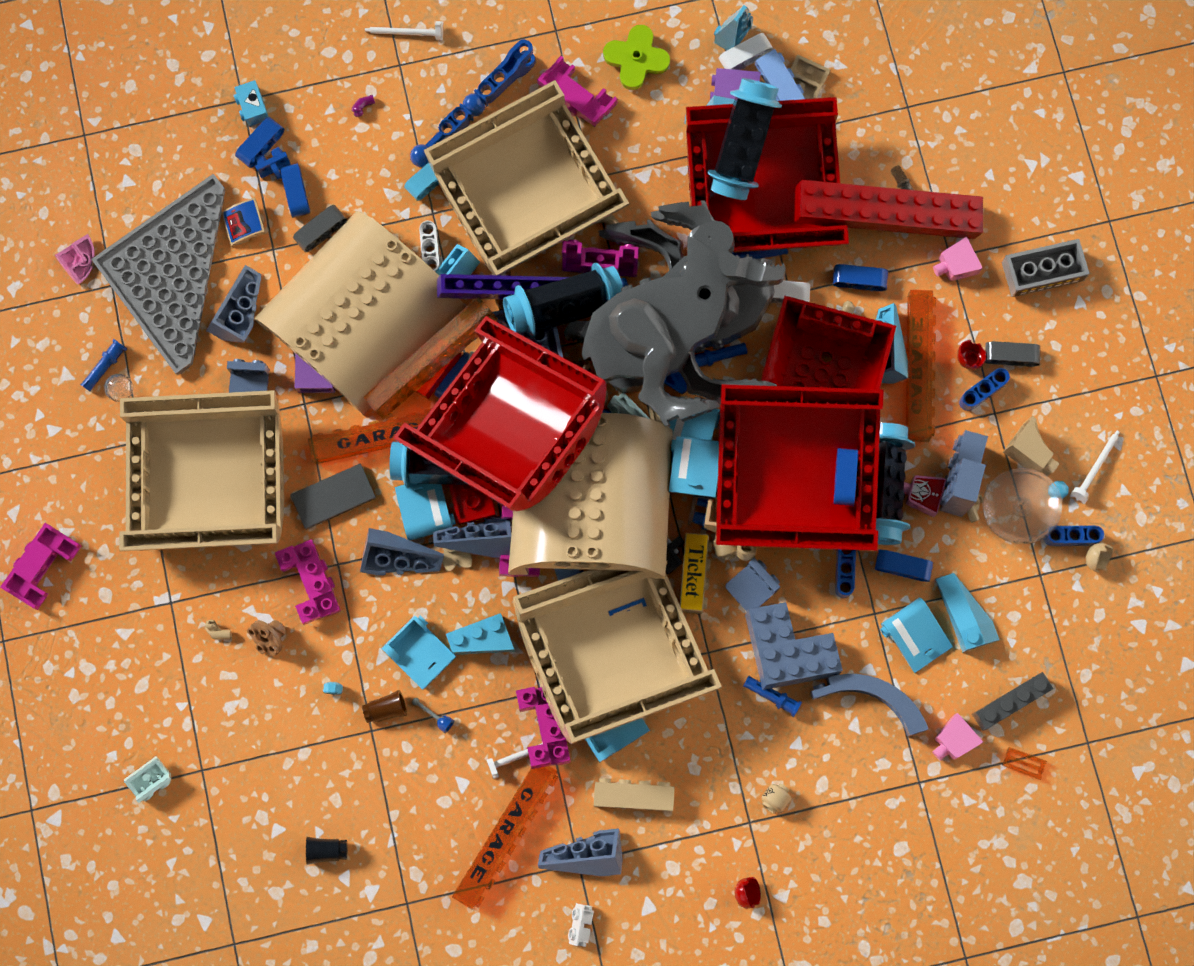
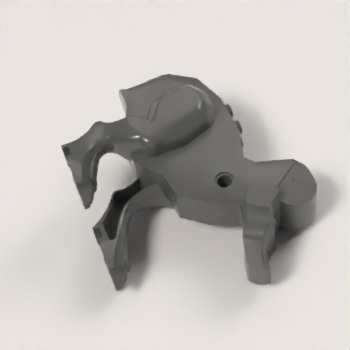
M701 200V206H690L689 202H680L659 206L658 211L651 212V217L655 220L667 223L670 226H682L690 230L705 223L715 221L708 210L705 200ZM647 220L646 225L637 226L635 221L606 225V229L598 231L600 237L616 242L617 245L631 244L635 247L659 252L665 258L669 271L663 277L657 279L682 277L687 270V256H684L682 252L683 242L662 231L651 220ZM755 259L759 263H766V265L770 263V266L772 265L771 259ZM732 285L729 287L726 311L717 336L696 347L695 353L704 352L705 348L713 347L714 350L722 349L724 345L755 331L775 292L774 285L768 287ZM704 293L701 299L706 300L711 296V294ZM590 321L570 322L564 331L565 338L568 341L572 338L573 342L577 339V342L581 341L583 344ZM618 378L610 381L615 390L621 393L638 392L643 388V380Z
M711 221L691 231L687 237V270L682 277L654 280L646 278L641 280L638 286L632 287V285L621 288L622 292L617 293L592 313L584 339L582 357L584 361L592 360L597 376L605 380L606 383L618 378L643 380V388L638 398L654 410L665 427L671 426L669 423L671 420L680 418L682 422H685L720 407L722 384L777 386L768 381H757L756 378L752 380L711 379L703 374L695 359V348L717 336L726 311L729 287L732 285H752L756 287L778 285L783 282L786 274L784 263L782 266L779 264L777 266L774 264L770 266V263L768 265L766 263L762 264V262L759 263V261L749 257V254L746 258H740L738 255L734 256L732 253L735 248V239L730 227L724 222ZM704 293L711 294L708 299H701ZM679 372L687 383V392L701 397L693 399L690 397L679 398L671 396L665 392L664 381L667 376Z

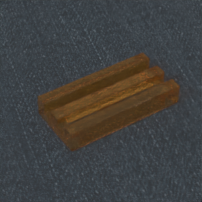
M1008 747L1002 766L1041 780L1047 761ZM1013 753L1026 759L1032 760L1034 762L1040 763V767L1029 762L1023 761L1021 759H1018L1016 757L1010 756V754ZM1008 760L1035 769L1038 771V773L1035 774L1028 770L1009 764Z

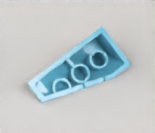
M893 303L878 309L876 317L878 321L897 326L882 383L894 384L908 378V358L897 307Z
M955 573L935 579L962 653L1000 640L993 621Z

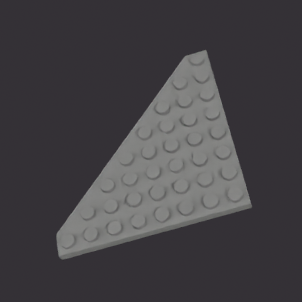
M214 174L91 259L177 376L193 365L225 196V188Z

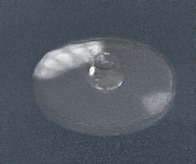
M1028 468L1012 469L997 476L987 487L983 498V514L989 528L1001 539L1015 544H1030L1044 539L1056 528L1062 514V498L1055 483L1045 474Z

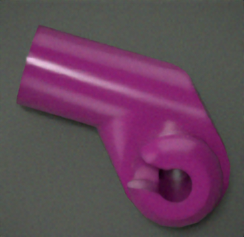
M373 95L359 98L352 106V112H354L355 117L363 115L362 109L365 106L375 104Z

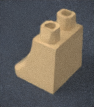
M1034 416L1024 422L1003 451L1004 454L1034 475L1040 472L1047 477L1060 464L1051 458L1054 453L1044 443L1039 433L1037 419Z

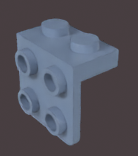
M242 359L227 361V369L231 373L229 393L268 390L270 369L263 361L253 360L252 363L245 362Z
M753 558L725 586L746 612L748 609L760 607L780 588V581L775 575H770L765 570L767 567L760 559L757 561Z

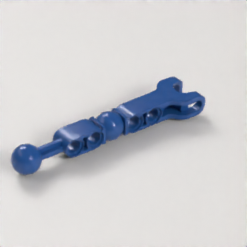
M525 39L518 41L509 50L505 59L479 84L478 89H475L474 93L467 95L463 100V104L460 103V107L453 109L440 122L439 132L427 144L413 147L410 153V160L415 166L423 168L429 163L424 153L425 149L468 127L470 121L474 120L473 117L483 113L485 106L488 107V104L498 98L517 78L526 75L534 67L536 60L533 55L532 43ZM521 47H528V51L524 50L520 53ZM497 78H504L502 82H496ZM485 90L491 91L488 95L483 94ZM458 116H465L463 120H457ZM446 128L452 129L449 133H444V130Z

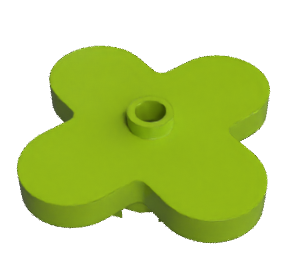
M646 25L634 26L630 30L626 42L613 40L608 42L603 49L605 62L611 66L621 68L620 82L628 90L640 88L648 73L662 74L670 66L669 54L664 49L652 47L653 32Z

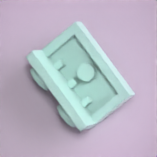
M625 393L613 396L607 405L611 413L635 415L650 419Z
M156 756L126 777L124 783L136 796V801L140 803L143 800H149L159 788L164 789L170 784L171 773Z

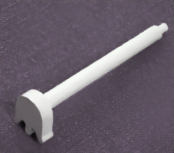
M436 21L435 30L370 27L365 28V32L435 36L436 40H442L443 21Z
M1119 431L1112 434L1080 488L1075 487L1069 495L1070 497H1076V501L1081 500L1083 504L1086 503L1089 496L1086 490L1116 443Z
M528 749L494 762L492 758L487 759L493 779L499 777L496 768L529 756Z

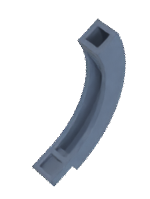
M862 674L835 675L826 679L828 686H825V683L814 686V690L810 692L812 700L838 692L867 694L883 702L896 714L904 727L907 737L929 729L924 717L913 701L901 690L879 678Z

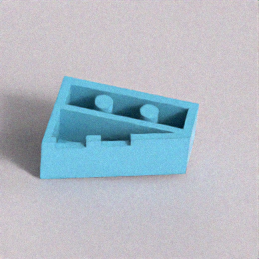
M501 613L446 634L454 655L515 652Z

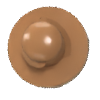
M257 620L247 629L248 634L256 643V649L259 653L276 655L281 651L282 643L280 638L286 632L281 622L273 620L267 624L264 621Z

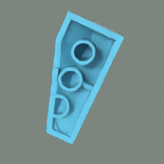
M745 5L725 20L722 26L719 25L714 32V43L725 50L740 44L753 25V16H751L752 14L749 13V9Z

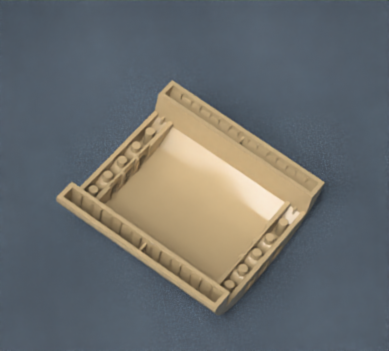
M556 80L424 150L446 198L479 255L493 275L505 273L629 205L621 188L616 189L566 107L564 94Z
M356 211L261 310L254 320L267 332H272L345 396L348 402L364 416L409 368L431 337L437 338L464 309L465 305L461 299L437 298V278L439 275L386 228L366 214Z
M274 390L120 398V418L126 422V531H119V551L277 544L279 542L284 517V454L281 416Z
M602 413L588 444L558 485L543 500L531 508L513 511L508 574L528 575L529 568L644 571L645 578L665 579L673 430L665 427L660 422L645 417Z
M587 570L513 597L517 621L532 666L554 719L564 737L571 744L722 688L715 670L708 671L667 575L665 579L645 578L644 571ZM641 598L645 599L647 605L645 607L640 603L614 613L612 616L609 615L608 611Z

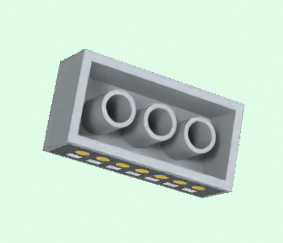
M1079 239L1009 254L1002 261L1011 297L1082 282L1090 274Z

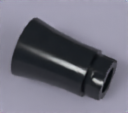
M306 838L307 865L339 861V859L347 860V840Z

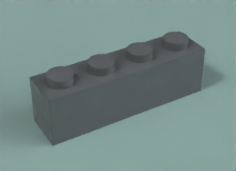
M1041 672L972 713L981 730L984 731L1054 688L1045 674Z

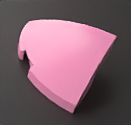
M87 234L57 253L55 257L74 282L79 285L91 272V259L95 256L91 238Z

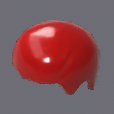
M971 340L962 342L957 352V360L960 365L970 370L981 368L987 359L986 351L981 347V344L973 343Z
M755 877L743 878L737 883L734 893L739 906L750 909L760 904L761 891Z

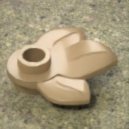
M442 548L444 551L442 563L449 572L454 569L456 564L464 568L472 566L470 553Z

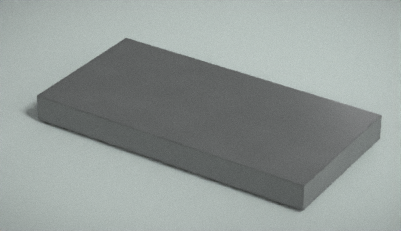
M361 463L290 494L306 530L376 499Z

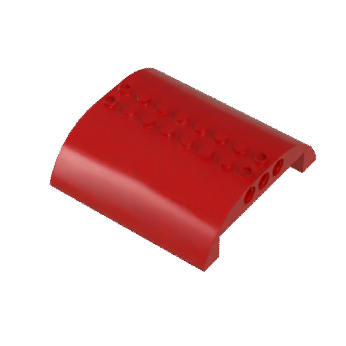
M837 97L778 101L782 107H774L754 177V182L758 183L759 186L749 190L747 200L734 199L713 192L711 190L713 178L708 174V170H715L733 104L686 107V145L690 206H701V200L706 201L708 210L714 220L724 222L730 227L735 239L733 252L849 245L848 225L820 226L795 223V187L801 180L841 183L836 135V120L838 117Z
M485 316L475 329V333L482 341L480 346L418 428L415 429L404 423L393 439L511 511H521L531 508L543 500L558 485L588 444L603 412L606 399V382L602 378Z
M722 384L716 545L878 551L876 513L880 410H883L884 389ZM838 448L858 450L854 506L834 504Z

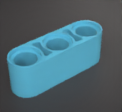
M427 163L405 183L404 188L419 201L437 187L439 182L430 164Z

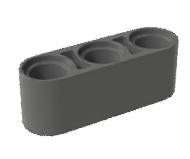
M331 205L294 234L293 239L304 252H309L336 232L347 221V218L336 205Z
M997 341L985 343L987 358L985 363L1027 367L1040 365V345Z

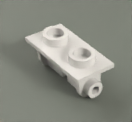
M576 903L572 911V928H570L568 933L569 944L586 947V943H589L591 929L584 928V924H592L593 906Z

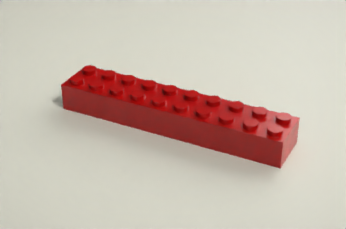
M801 180L795 187V223L820 226L848 225V228L976 239L983 233V197Z

